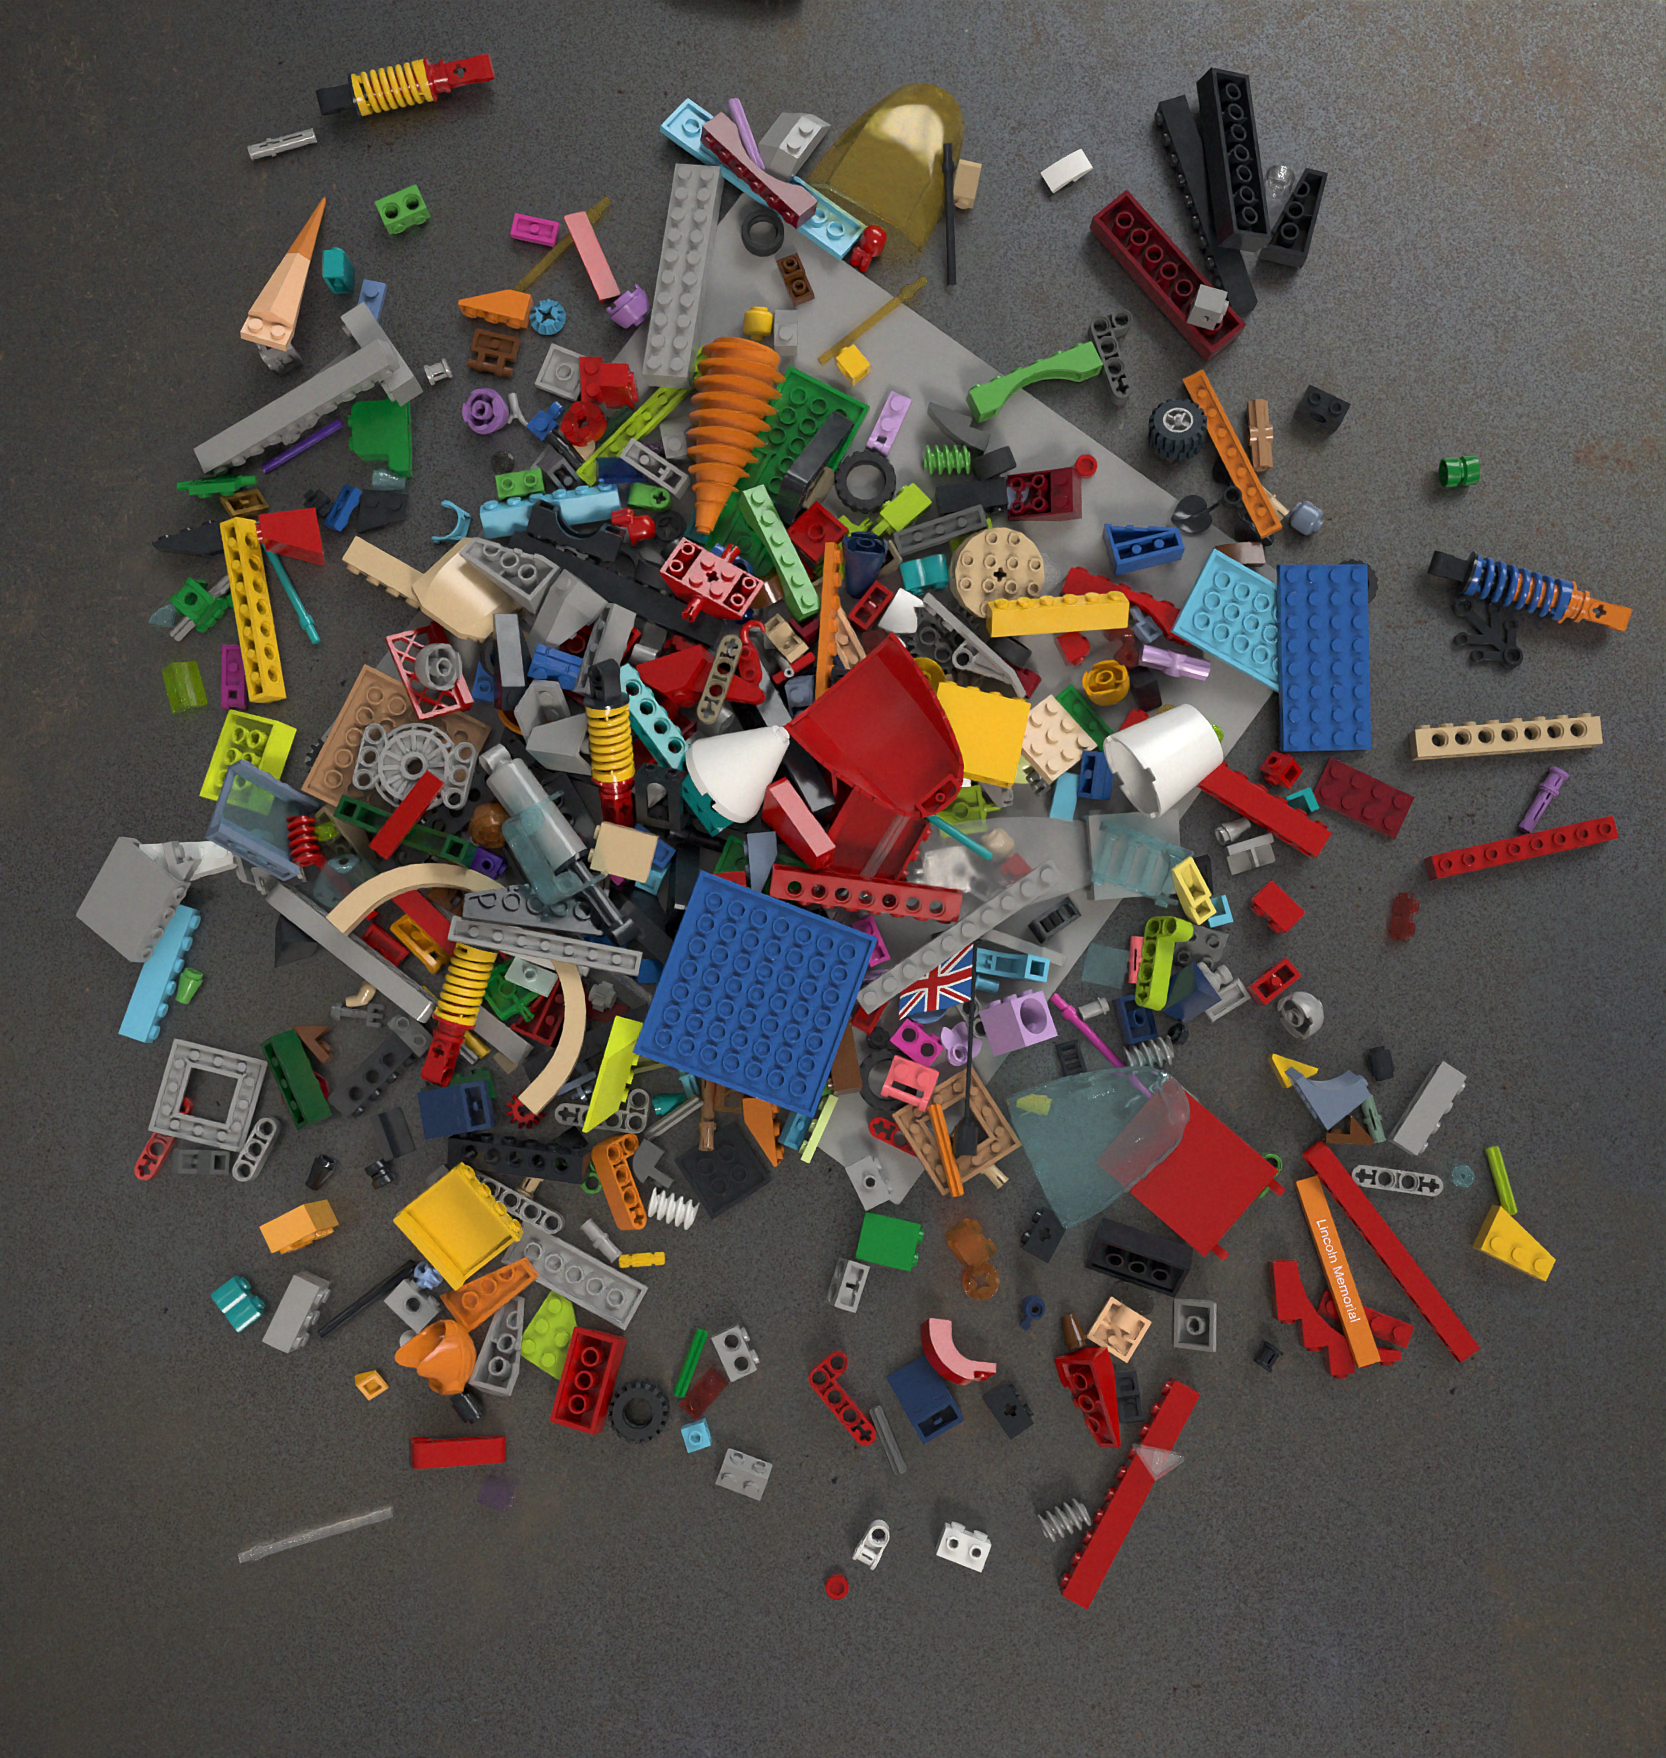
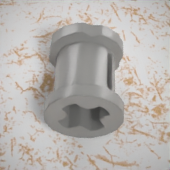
M445 358L431 366L424 365L431 385H434L435 381L443 378L453 377Z

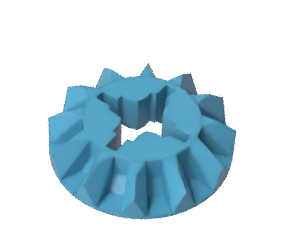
M547 298L543 301L538 300V303L531 308L529 318L532 327L538 333L552 335L562 329L566 321V314L564 308L557 300L553 301ZM549 311H551V316L553 319H546V321L543 322L544 317L541 313L547 314Z

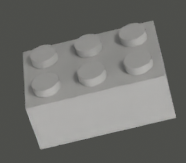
M308 1271L294 1274L262 1342L287 1354L298 1350L301 1346L304 1347L310 1336L307 1332L311 1324L314 1325L320 1316L318 1309L321 1303H325L330 1295L331 1290L328 1288L331 1282Z

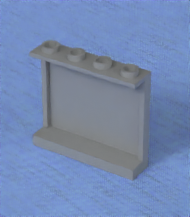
M1136 807L1133 808V812L1125 813V808L1111 809V814H1103V810L1089 811L1088 816H1081V820L1086 819L1091 881V890H1087V900L1177 893L1171 869L1182 862L1178 809H1169L1159 818L1154 817L1152 819L1145 816Z
M119 836L75 916L130 962H147L152 956L159 939L163 936L168 923L174 917L181 900L186 896V891L191 883L177 880L140 850L139 844L141 843L137 839Z

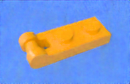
M407 914L391 925L390 930L426 965L427 970L431 974H436L443 964L447 965L451 962L452 957ZM432 953L438 956L435 960L431 956Z

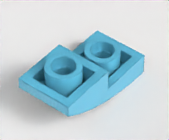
M1066 771L1055 780L1052 789L1053 797L1047 815L1049 819L1068 823L1072 822L1077 802L1080 774Z

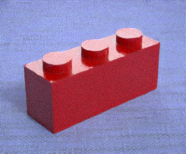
M600 363L599 387L606 408L634 409V402H638L639 390L636 380H634V372L630 371L629 364Z

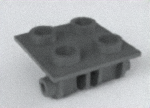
M1192 923L1193 935L1186 942H1176L1172 964L1185 968L1194 961L1196 964L1204 962L1210 971L1214 973L1229 934Z

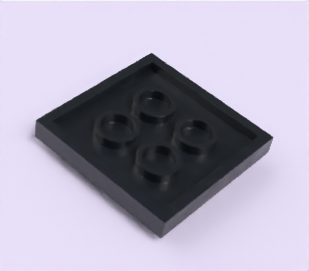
M734 1121L714 1133V1150L710 1151L709 1148L708 1151L699 1150L698 1144L674 1159L712 1220L772 1181Z

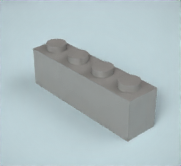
M608 603L595 620L573 692L584 697L591 694L588 677L589 666L612 658L620 667L623 654L627 648L630 632L634 626L636 613L615 603Z
M1436 1061L1387 1140L1410 1155L1417 1156L1418 1153H1423L1428 1145L1427 1139L1430 1134H1434L1440 1127L1441 1123L1439 1120L1442 1115H1446L1452 1108L1453 1103L1451 1101L1456 1094L1459 1095L1466 1085L1464 1081L1467 1076L1444 1061Z

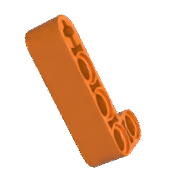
M633 1133L612 1135L595 1145L591 1152L592 1161L615 1223L623 1231L640 1230L647 1223L646 1212L626 1158L633 1155L639 1148L638 1138Z

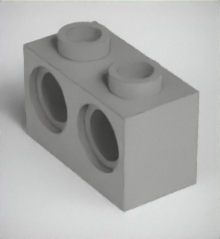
M839 1257L824 1303L856 1313L870 1267Z
M736 1324L712 1335L711 1339L731 1382L758 1369L757 1363L760 1360L755 1349L750 1350L747 1344L750 1338L745 1327L740 1328L739 1324ZM728 1335H735L739 1343L734 1347H730L726 1344L725 1338ZM738 1357H745L749 1365L743 1369L738 1368L735 1360Z

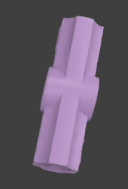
M1143 644L1138 655V665L1158 669L1162 673L1174 677H1181L1182 675L1205 681L1210 672L1211 662L1209 660L1189 656L1187 653L1177 649L1168 648L1165 650Z

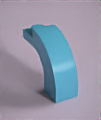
M977 948L976 972L1020 981L1047 982L1049 958L1029 954H1008Z

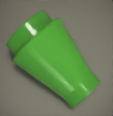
M185 968L184 972L180 973L175 1000L189 1004L191 998L203 982V973L192 968Z

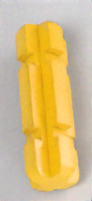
M655 1252L654 1254L636 1253L632 1254V1256L622 1254L619 1256V1266L621 1268H627L630 1265L641 1267L652 1266V1264H655V1266L665 1264L664 1252Z

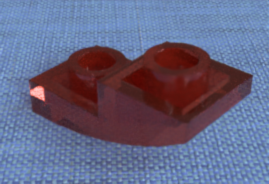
M710 1367L678 1406L692 1419L697 1421L727 1386L728 1382Z

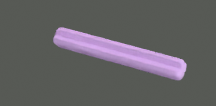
M731 98L727 106L733 122L738 126L742 146L749 158L760 169L765 171L741 102L738 98Z

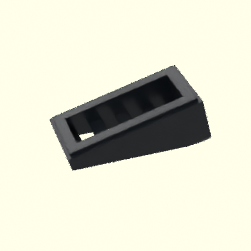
M1067 897L1034 919L1028 927L1042 944L1082 915L1069 897ZM1062 906H1064L1070 914L1071 917L1069 919L1061 909ZM1055 911H1056V913L1059 915V917L1061 918V920L1063 921L1062 924H1061L1060 921L1057 919V917L1054 915V912H1055ZM1048 917L1050 919L1052 924L1055 926L1054 929L1051 927V925L1045 918Z
M1078 1039L1055 1045L1068 1093L1091 1087V1081ZM1071 1049L1076 1050L1075 1053L1063 1056L1062 1052L1068 1051ZM1078 1058V1062L1070 1063L1067 1065L1065 1063V1061ZM1081 1068V1071L1068 1073V1070ZM1084 1078V1080L1071 1083L1072 1079Z

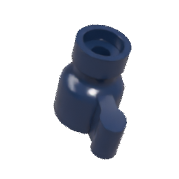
M1028 1295L1021 1302V1311L1025 1316L1020 1321V1326L1024 1330L1030 1328L1032 1320L1040 1319L1045 1313V1303L1037 1295Z

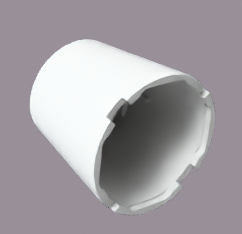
M1182 704L1111 734L1105 738L1103 743L1104 754L1112 774L1116 772L1123 783L1119 787L1129 801L1141 813L1151 819L1162 816L1223 762V751L1215 731L1205 717L1189 704Z

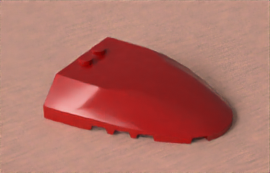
M893 631L870 654L807 709L783 726L810 755L836 777L875 803L905 817L924 818L941 812L955 800L963 784V755L947 715L924 673Z

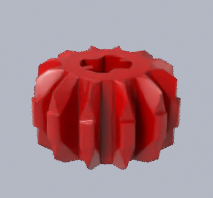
M513 1094L511 1097L515 1103L507 1102L506 1106L513 1108L512 1111L506 1112V1116L514 1115L510 1120V1124H514L519 1120L517 1128L522 1129L525 1124L527 1130L532 1129V1122L539 1126L541 1123L536 1117L545 1118L546 1114L540 1112L536 1116L531 1111V1113L524 1116L522 1114L524 1111H521V1107L525 1105L518 1099L516 1094Z

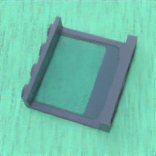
M241 759L228 767L205 838L275 877L286 881L297 876L300 867L291 862L293 859L290 858L289 854L292 850L288 847L291 841L287 838L290 832L286 829L289 823L285 819L291 816H307V813L317 809L319 804L311 800L309 796L292 789L290 785L275 779L270 773L256 768L251 762Z

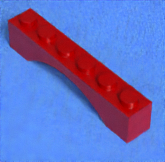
M1076 566V568H1070L1059 597H1063L1065 594L1081 596L1090 592L1108 594L1110 591H1119L1126 596L1129 606L1133 607L1136 605L1143 614L1152 618L1163 632L1166 640L1186 648L1190 645L1186 640L1170 632L1180 612V609L1175 608L1173 603L1166 600L1157 601L1153 599L1151 594L1146 592L1137 593L1132 591V588L1126 584H1114L1103 575H1091L1083 567Z

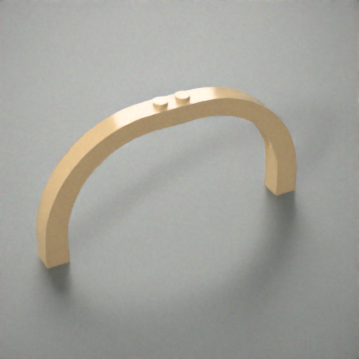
M441 863L412 864L381 873L366 881L345 897L326 918L347 937L375 908L387 900L411 890L447 887L472 893L505 887L479 872L461 866ZM518 927L520 929L555 935L552 931ZM553 960L550 961L559 976L564 993L565 1019L558 1047L546 1068L518 1097L536 1116L561 1090L578 1061L586 1030L585 995L576 965Z

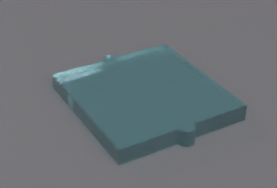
M1090 943L1087 958L1084 959L1085 967L1081 980L1122 989L1125 973L1128 972L1127 964L1130 951Z

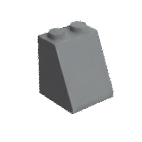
M583 713L534 727L527 739L526 750L546 769L592 775L591 761L593 759L590 757L592 750L589 748L590 741L588 737L590 733L588 732L587 714Z

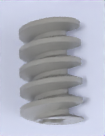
M1169 1035L1165 1037V1042L1161 1037L1156 1038V1045L1150 1039L1147 1040V1046L1142 1041L1138 1042V1048L1134 1044H1130L1128 1050L1125 1046H1122L1125 1064L1132 1074H1135L1136 1066L1143 1072L1145 1064H1148L1151 1070L1154 1067V1062H1157L1159 1067H1163V1060L1172 1065L1174 1050Z
M1074 1498L1071 1499L1072 1507L1064 1502L1063 1511L1055 1506L1054 1515L1048 1510L1045 1511L1046 1519H1043L1039 1514L1037 1515L1046 1539L1049 1537L1053 1542H1056V1533L1064 1538L1065 1529L1073 1534V1525L1082 1530V1521L1088 1526L1091 1525L1090 1517L1081 1498L1080 1503Z

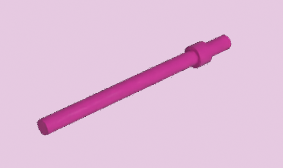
M1054 993L1049 998L1062 1011L1061 1015L1066 1020H1070L1136 1090H1141L1147 1100L1154 1095L1076 1014L1077 1010L1071 1004L1068 1005L1057 993Z

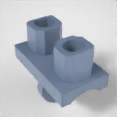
M584 1061L575 1066L580 1078L572 1081L569 1076L564 1086L558 1092L559 1096L577 1089V1092L570 1095L572 1100L575 1101L581 1098L584 1103L589 1101L587 1094L593 1092L594 1088L592 1085L583 1088V1085L596 1080L598 1073L593 1071L587 1061Z

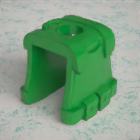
M189 577L184 582L185 585L176 595L173 594L168 601L175 606V611L178 614L186 615L195 624L197 631L205 633L209 627L212 628L218 622L216 619H220L223 616L224 610L229 605L225 598H216L205 590L208 586L207 582L202 579L197 581Z

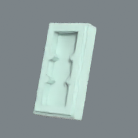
M515 957L505 975V979L548 997L558 979V975Z

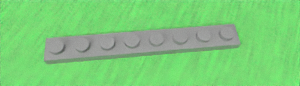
M458 916L452 917L448 935L449 941L636 977L639 974L643 952L499 924L461 920V917Z

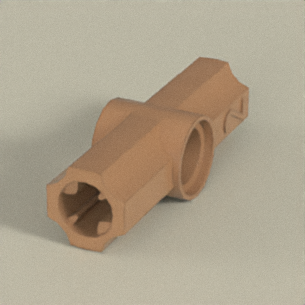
M1255 399L1247 403L1248 426L1246 441L1247 445L1250 446L1251 465L1254 471L1262 472L1273 467L1271 451L1273 427L1269 424L1268 401Z

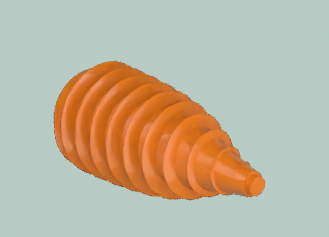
M719 337L714 339L713 343L702 347L701 352L705 359L697 364V369L702 376L694 381V386L700 393L691 397V403L697 410L691 412L688 418L696 428L690 429L687 432V437L696 446L689 447L686 452L696 462L695 465L688 468V471L696 478V484L692 486V490L696 493V503L694 505L696 508V532L704 535H710V531H713L724 506H728L726 502L731 493L739 492L735 487L739 478L750 477L743 470L745 465L758 462V459L751 452L753 448L764 447L765 443L757 436L759 432H766L772 429L763 419L765 416H772L777 413L769 405V401L781 398L780 392L774 389L773 386L774 384L786 381V378L778 372L781 357L776 351L760 343L736 337Z

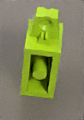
M914 483L910 486L904 485L897 492V497L892 502L888 500L879 509L881 512L876 519L878 525L871 530V533L878 535V540L886 533L892 535L895 532L910 528L931 509L932 501Z

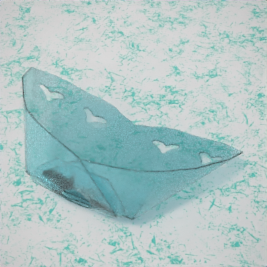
M346 852L324 863L314 884L313 897L321 904L335 908L354 889L378 876L382 871L370 858ZM341 859H349L347 864H339ZM334 896H335L337 899H340V901H337V900L332 901V900H333Z

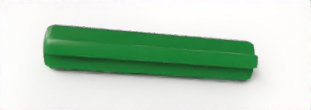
M697 1328L674 1387L673 1394L677 1397H685L707 1339L708 1331L702 1328Z

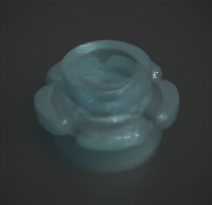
M1467 1165L1455 1167L1451 1173L1453 1176L1452 1181L1458 1187L1468 1188L1475 1179L1474 1171Z

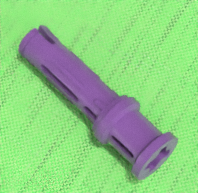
M1550 766L1548 769V776L1543 783L1539 784L1538 795L1529 807L1520 825H1518L1521 831L1531 834L1551 799L1559 795V788L1564 780L1569 778V775L1562 769Z

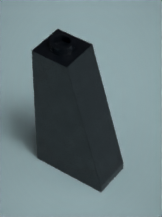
M683 843L676 844L674 848L676 852L671 858L672 864L670 867L664 928L678 930L699 873L700 847L693 846L692 844L684 845Z

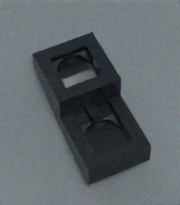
M1136 1370L1114 1373L1120 1425L1144 1422Z

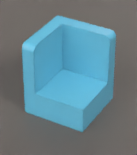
M1226 895L1210 899L1216 913L1204 921L1206 928H1213L1233 922Z

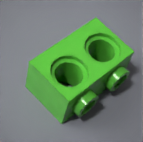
M416 184L375 201L389 234L401 233L407 227L414 224H422L431 217ZM412 205H419L416 209L410 210ZM398 213L395 218H389L391 214Z
M541 468L495 475L498 498L501 502L507 501L511 497H520L522 499L528 498L535 493L547 494L545 476Z

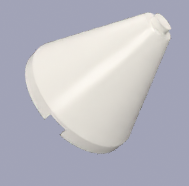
M774 725L698 739L686 751V765L691 779L702 796L708 793L716 802L712 807L718 813L734 822H747L758 813L765 797L766 786L771 784L788 748L789 734L785 728Z

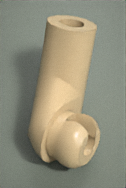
M363 981L357 995L345 998L347 1008L370 1003L376 988L368 981Z

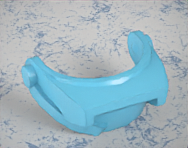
M444 500L441 502V505L457 512L458 523L454 531L445 537L432 536L431 540L435 544H457L463 537L467 536L472 515L450 501Z

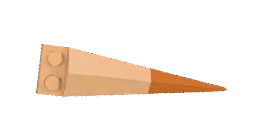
M325 197L322 198L249 310L247 320L240 332L241 339L287 351L296 328L306 278L326 206Z

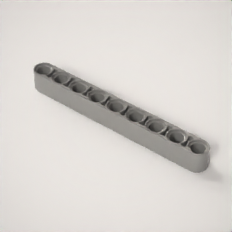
M281 879L277 880L265 898L271 906L413 1018L422 1023L428 1021L436 1006H438V1000L354 933L351 932L346 937L326 918L328 913L289 882Z

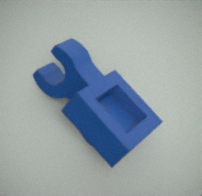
M555 401L549 407L547 413L540 410L526 427L545 443V436L553 429L557 430L559 427L555 421L565 410L562 405Z

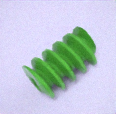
M925 445L923 451V472L928 468L930 475H932L934 469L937 468L939 474H942L944 468H946L948 474H951L953 468H956L957 474H960L962 468H965L966 473L969 474L970 450L967 451L966 445H962L960 451H958L957 446L953 445L949 452L948 446L944 445L940 452L938 445H935L931 452L929 445Z

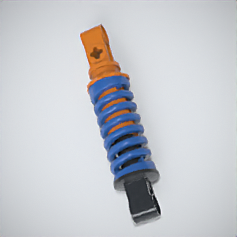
M1434 550L1427 571L1428 574L1458 581L1459 594L1471 596L1475 591H1478L1480 599H1485L1489 591H1492L1491 601L1493 603L1499 601L1503 594L1502 603L1504 606H1509L1512 601H1515V609L1520 610L1524 604H1527V613H1533L1537 607L1540 617L1550 614L1551 620L1559 624L1566 618H1570L1576 623L1580 622L1581 619H1585L1625 632L1633 609L1590 598V592L1585 590L1582 592L1577 591L1575 581H1567L1561 578L1554 580L1551 575H1544L1542 577L1538 571L1530 573L1527 568H1520L1518 570V567L1514 564L1506 566L1505 562L1501 560L1494 562L1491 557H1486L1482 560L1481 555L1475 551L1470 553L1467 560H1463ZM1593 608H1597V610H1600L1599 615L1592 612Z

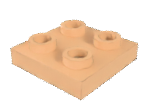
M1109 1296L1086 1337L1101 1347H1108L1110 1353L1127 1363L1152 1322L1112 1296Z

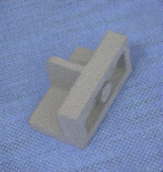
M1272 833L1225 847L1223 851L1230 873L1234 875L1275 862L1276 859L1271 847V843L1274 842Z

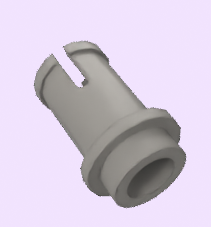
M1097 997L1096 1001L1078 1007L1083 1021L1102 1013L1105 1015L1106 1011L1110 1010L1105 997L1101 999Z

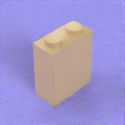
M603 821L601 826L597 825L594 833V839L597 840L595 849L591 848L588 856V862H591L590 869L646 883L659 835Z

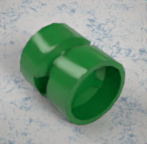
M1461 456L1459 460L1457 457L1442 458L1439 463V478L1442 487H1457L1459 483L1463 486L1476 485L1480 479V465L1477 456Z

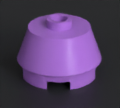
M637 283L633 286L635 289L633 293L626 291L613 302L616 305L613 310L610 307L606 309L607 313L611 316L610 319L625 329L633 323L637 327L646 319L644 314L651 309L645 290L642 291Z
M482 388L473 390L467 403H463L462 414L464 421L468 422L470 428L479 434H488L501 429L509 417V409L506 402L493 389Z

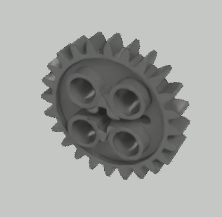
M950 602L947 603L946 609L980 638L982 633L975 632L979 628V623L972 624L975 616L967 618L966 609L963 612H959L958 604L954 609H951ZM922 609L920 612L922 618L917 616L916 632L907 634V638L913 640L907 643L908 647L914 648L910 652L911 656L917 655V658L923 657L935 661L947 675L951 674L953 670L958 674L960 670L952 662L953 653L950 647L956 651L959 646L955 644L954 640L962 636L954 629L950 632L948 629L943 628L940 624L943 619L937 613L935 616H932L929 612L927 613ZM931 624H935L940 634L931 627ZM923 634H932L935 638L934 641L930 643L925 642L922 639ZM941 636L943 638L949 637L948 644L945 641L940 642ZM939 651H945L949 658L942 661L937 658L936 654ZM959 655L957 663L961 666L966 665L970 659L969 655Z

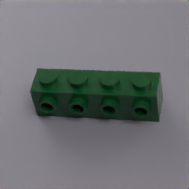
M295 1029L273 1035L260 1044L296 1129L300 1130L317 1124L331 1116L329 1103L324 1098L320 1089V1083L313 1073L310 1060L306 1057L301 1040L297 1036Z

